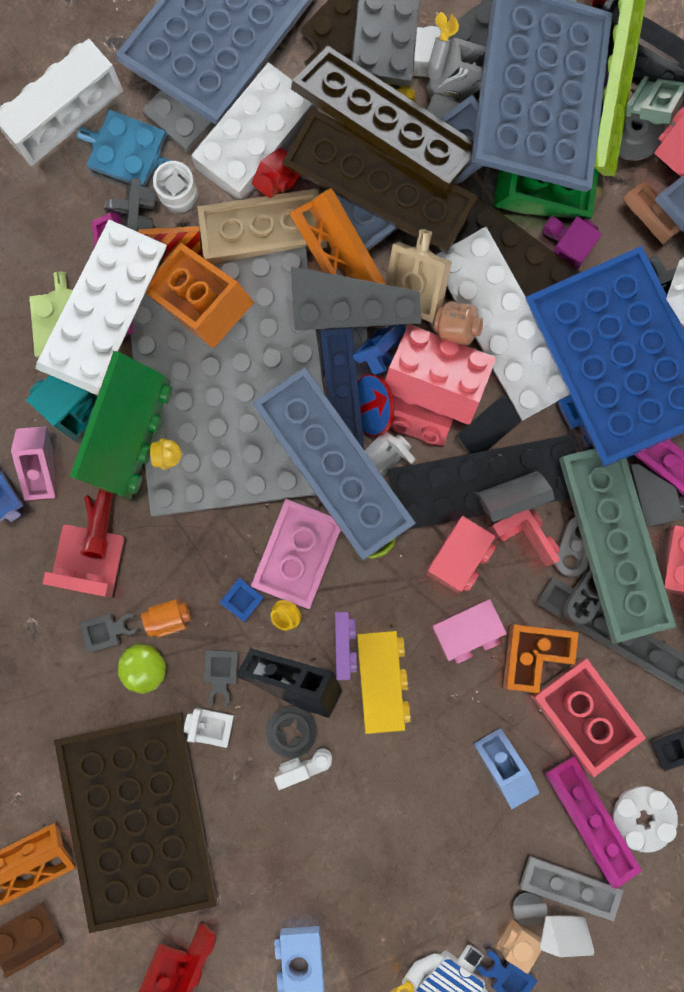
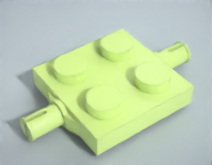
M66 272L53 273L55 291L44 295L29 296L34 354L38 359L73 291L67 289Z

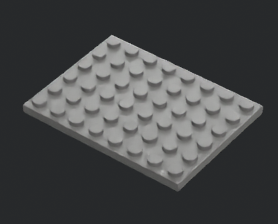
M306 247L213 264L236 280L255 302L214 349L194 336L146 294L144 295L133 319L134 334H131L133 359L165 375L171 381L170 386L173 388L169 402L163 404L160 416H162L161 427L157 434L153 433L150 445L152 442H159L161 438H166L167 440L175 441L182 451L178 464L170 467L168 470H162L161 467H153L151 457L145 464L152 517L316 495L253 406V402L304 367L325 395L317 329L295 330L291 266L309 270Z

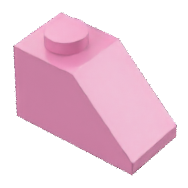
M48 427L16 429L11 454L24 501L55 498L54 451Z

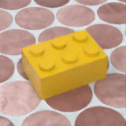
M397 631L357 634L365 734L405 731V723H409L411 720L409 703L402 700V690H408L406 670L400 669L399 657H405L403 637L397 638Z

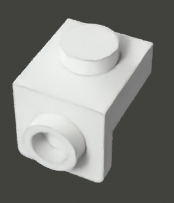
M385 432L383 435H379L365 450L383 477L388 473L387 469L393 468L402 458L410 464L416 460L409 452L412 446L399 434L393 437L388 432Z
M201 708L194 709L193 714H187L184 725V733H188L187 741L193 743L196 741L227 748L235 715Z

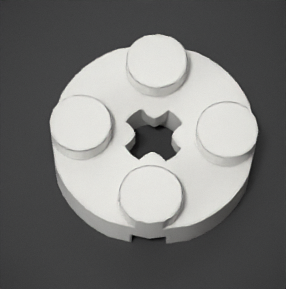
M648 786L629 788L619 796L615 807L613 806L611 818L630 849L645 853L655 852L665 847L676 837L678 825L677 811L672 801L659 790ZM645 810L648 815H652L649 826L645 828L642 824L636 823V819L641 817L640 811Z

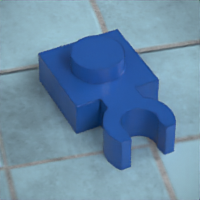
M487 949L486 954L494 960L493 965L490 968H485L479 963L477 966V970L482 976L495 978L491 986L497 992H530L538 981L532 974L525 973L508 961L505 965L501 964L498 954L491 949Z

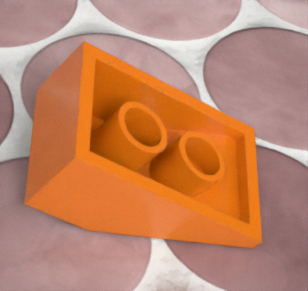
M182 243L156 270L145 293L194 336L212 349L217 346L255 303L236 280Z

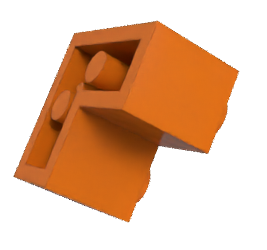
M515 624L509 625L503 688L540 693L543 661L575 665L579 632Z

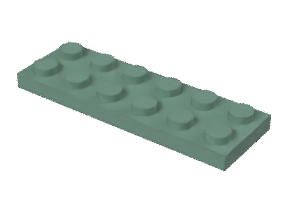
M595 449L562 456L559 459L612 644L675 628V620L627 459L625 458L604 468Z

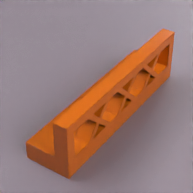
M332 188L289 213L323 273L337 275L336 271L337 267L345 271L349 278L387 285ZM310 210L316 220V227L308 225L303 213ZM321 239L329 243L332 248L331 255L323 251L320 246Z
M55 823L0 850V889H4L0 893V906L76 868L75 861L63 847L61 831ZM56 857L62 860V863L54 867L45 866L46 862ZM22 874H33V877L26 881L16 880V877Z

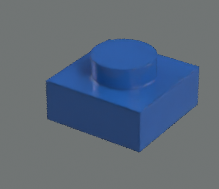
M239 578L219 603L243 622H246L263 601L264 597Z

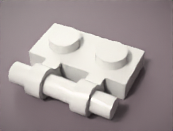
M320 748L316 750L313 758L300 762L297 757L280 764L279 771H277L274 777L278 790L309 779L311 776L329 769L332 762L331 752L325 748Z

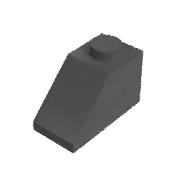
M639 464L629 466L647 528L684 519L682 514L684 513V499L681 494H677L676 487Z

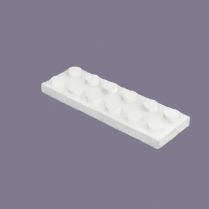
M108 220L37 361L35 369L98 395L113 351H119L167 245L112 220Z
M487 227L452 245L448 254L444 252L438 253L436 256L452 261L447 289L453 300L475 306L479 317L483 318L482 333L479 337L475 336V339L482 352L496 357L492 369L520 419L523 421L568 396L569 393L536 325L525 295Z

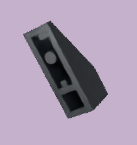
M250 648L237 672L238 678L302 710L330 718L342 693V689L333 672Z

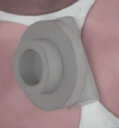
M524 892L518 895L513 902L514 919L522 925L534 926L543 917L547 916L546 903L534 893Z

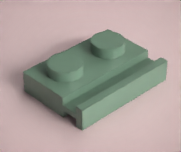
M644 76L627 104L626 116L631 117L632 113L640 114L639 119L649 120L653 124H670L684 100V83L659 78L656 82L648 81L649 77Z

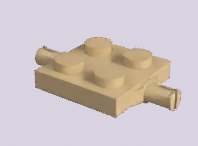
M420 229L416 247L402 242L393 244L386 284L420 291L421 319L435 323L436 313L443 306L452 261L438 257L429 251L432 232Z

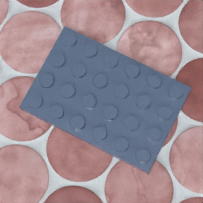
M158 0L115 54L116 61L217 125L313 0Z
M492 0L471 163L584 192L592 188L612 20L611 12L571 0Z

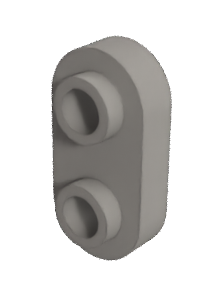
M576 517L569 520L566 524L558 546L560 553L557 555L560 561L555 564V567L560 574L566 577L580 575L584 572L589 562L583 540L575 534V529L578 527ZM570 555L575 559L573 567H568L565 564L566 556Z

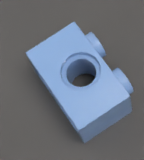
M320 926L281 929L280 939L274 940L276 960H282V972H277L278 992H325ZM301 957L307 961L308 967L303 971H297L292 968L290 962L294 958Z

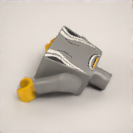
M440 12L435 18V24L441 33L439 37L435 38L427 67V74L430 77L427 90L432 97L436 93L438 95L444 94L465 99L481 90L486 47L455 37L449 41V37L456 34L459 30V24L453 14L450 15L447 22V17L443 12Z

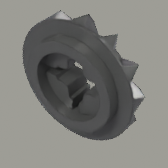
M291 706L279 709L270 717L266 726V738L269 746L282 757H300L312 748L316 740L317 729L312 716L298 707ZM295 718L297 719L296 730L301 732L300 734L305 735V737H294L289 745H286L287 734L278 729V726L282 728L289 727Z

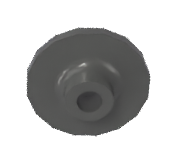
M632 113L631 117L626 116L619 157L625 160L638 161L651 156L661 144L658 138L664 132V124H653L649 120L639 119L640 114ZM631 124L639 125L640 130H634Z

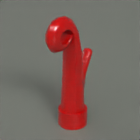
M101 489L98 491L95 504L90 496L86 495L84 497L87 509L86 537L83 538L80 554L91 559H105L108 547L106 538L114 494Z

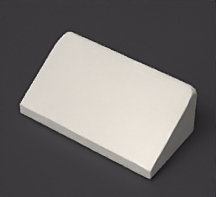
M546 916L540 950L558 957L594 955L586 918L584 916Z

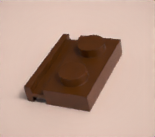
M44 902L0 926V966L4 972L3 976L5 979L65 944L64 940H61L57 932L58 929Z

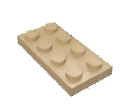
M319 189L277 194L272 198L263 196L197 206L204 259L211 264H219L300 247H306V250H310L289 213L319 196ZM310 210L303 213L308 225L316 227V220ZM321 239L320 246L322 248L328 247L327 242Z

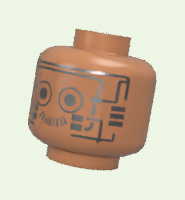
M450 301L443 308L440 307L438 309L434 329L435 332L439 333L443 341L449 340L456 344L469 345L475 336L479 337L481 335L483 318L479 317L475 306Z

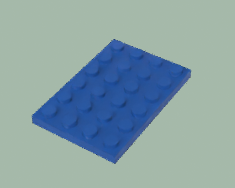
M642 246L525 297L536 325L604 468L684 433V329L668 303L667 295Z

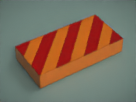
M200 226L138 229L139 233L167 245L161 261H165L180 243L203 258Z

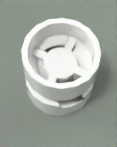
M168 161L157 168L153 176V185L163 207L169 212L177 214L185 213L192 209L197 202L198 190L190 169L178 161Z

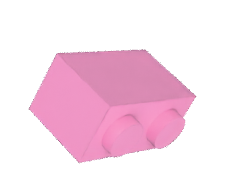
M491 599L431 626L446 660L454 659L456 664L473 657L471 651L482 645L484 650H488L501 644L500 637L507 634Z

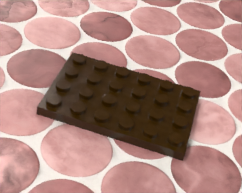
M181 713L54 740L89 933L216 907L218 904Z

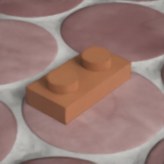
M645 180L630 190L622 199L627 203L632 212L650 229L651 233L664 244L677 235L681 229L655 201L659 194Z

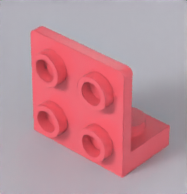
M528 509L514 514L510 518L502 519L486 530L496 536L495 539L500 537L503 542L523 530L546 567L560 561L557 555L560 553V549L551 536L546 538L540 528L543 525L542 520L534 509Z
M63 525L53 572H45L42 584L112 598L125 540L124 536L107 533L106 541L108 542L105 559H91L80 554L82 541L86 537L87 529Z

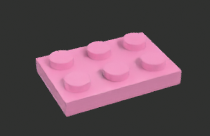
M285 499L251 587L310 610L341 532L333 518L327 514Z

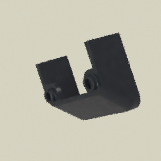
M606 0L602 10L612 13L607 59H609L610 55H613L615 44L613 30L619 21V0ZM643 15L633 75L641 80L644 76L649 77L648 81L656 82L659 78L684 83V39Z

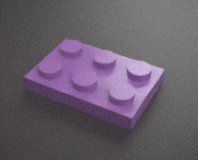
M335 612L337 680H350V673L357 671L356 652H350L349 639H356L355 619H349V612Z

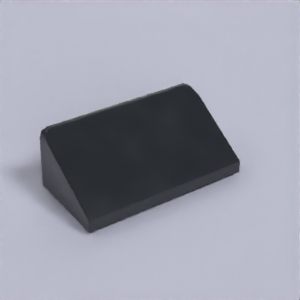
M502 395L476 417L470 425L461 430L455 436V439L468 454L489 450L522 420L509 401Z

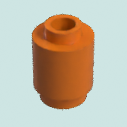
M178 599L149 607L147 612L141 614L148 637L156 635L159 638L187 629L186 622L191 621L186 603L180 604Z

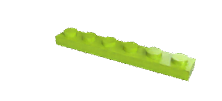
M619 0L618 2L620 15L618 25H615L613 30V40L615 43L613 55H610L608 59L609 78L607 85L603 89L602 99L604 106L602 116H600L594 166L603 176L616 175L646 0Z

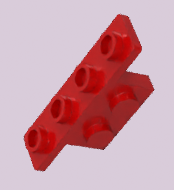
M199 923L187 952L159 944L139 992H192L201 980L202 967L215 945V934L208 925Z

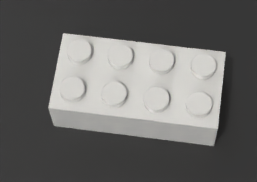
M88 38L85 42L75 45L70 50L69 55L59 63L50 65L45 74L36 82L27 84L22 89L21 94L14 100L0 106V129L30 166H33L123 92L113 65Z
M269 62L191 155L195 169L235 200L247 199L256 188L251 183L260 161L280 147L287 151L293 144L311 109L317 110V106L292 91V80Z

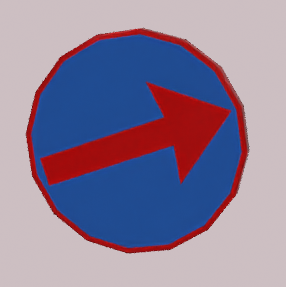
M374 374L363 375L357 381L362 431L369 436L383 435L389 430L394 419L395 405L393 394L389 385L381 376Z

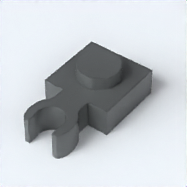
M106 614L80 622L87 653L119 645V634L133 635L139 632V628L128 630L125 627L126 620L136 616L134 614H125L118 621L114 622L112 614Z
M206 650L204 682L213 683V690L208 697L210 705H214V696L217 693L224 695V706L229 705L231 698L227 690V684H237L239 652Z

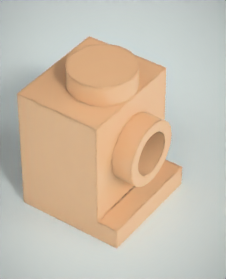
M512 919L497 943L496 949L502 952L505 960L528 974L542 951L540 950L541 938Z

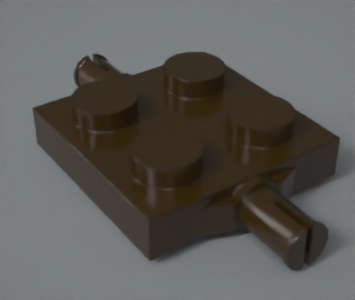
M327 0L301 28V34L313 44L316 50L304 62L306 66L327 46L351 60L357 0Z

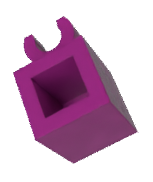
M551 216L542 230L546 236L558 241L553 252L576 269L580 268L602 236V233L598 231V227L588 219L582 220L578 216L569 228L565 227L557 218Z

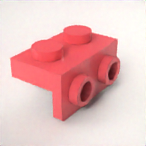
M394 396V419L389 430L423 440L429 444L444 446L453 418Z

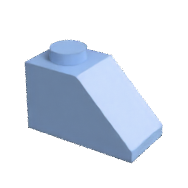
M501 728L474 743L475 748L511 809L539 794L529 770Z

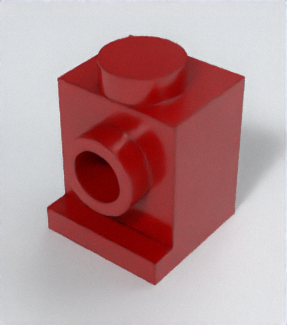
M282 147L260 161L251 185L269 198H272L280 191L284 193L288 188L292 190L300 176L283 167L282 162L288 152Z

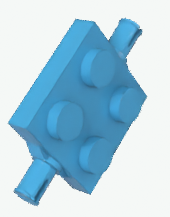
M112 110L108 111L103 126L98 132L81 126L77 133V139L93 144V150L86 164L87 167L128 184H131V179L135 178L140 179L141 186L146 187L150 176L163 163L172 161L162 157V146L167 136L165 130Z

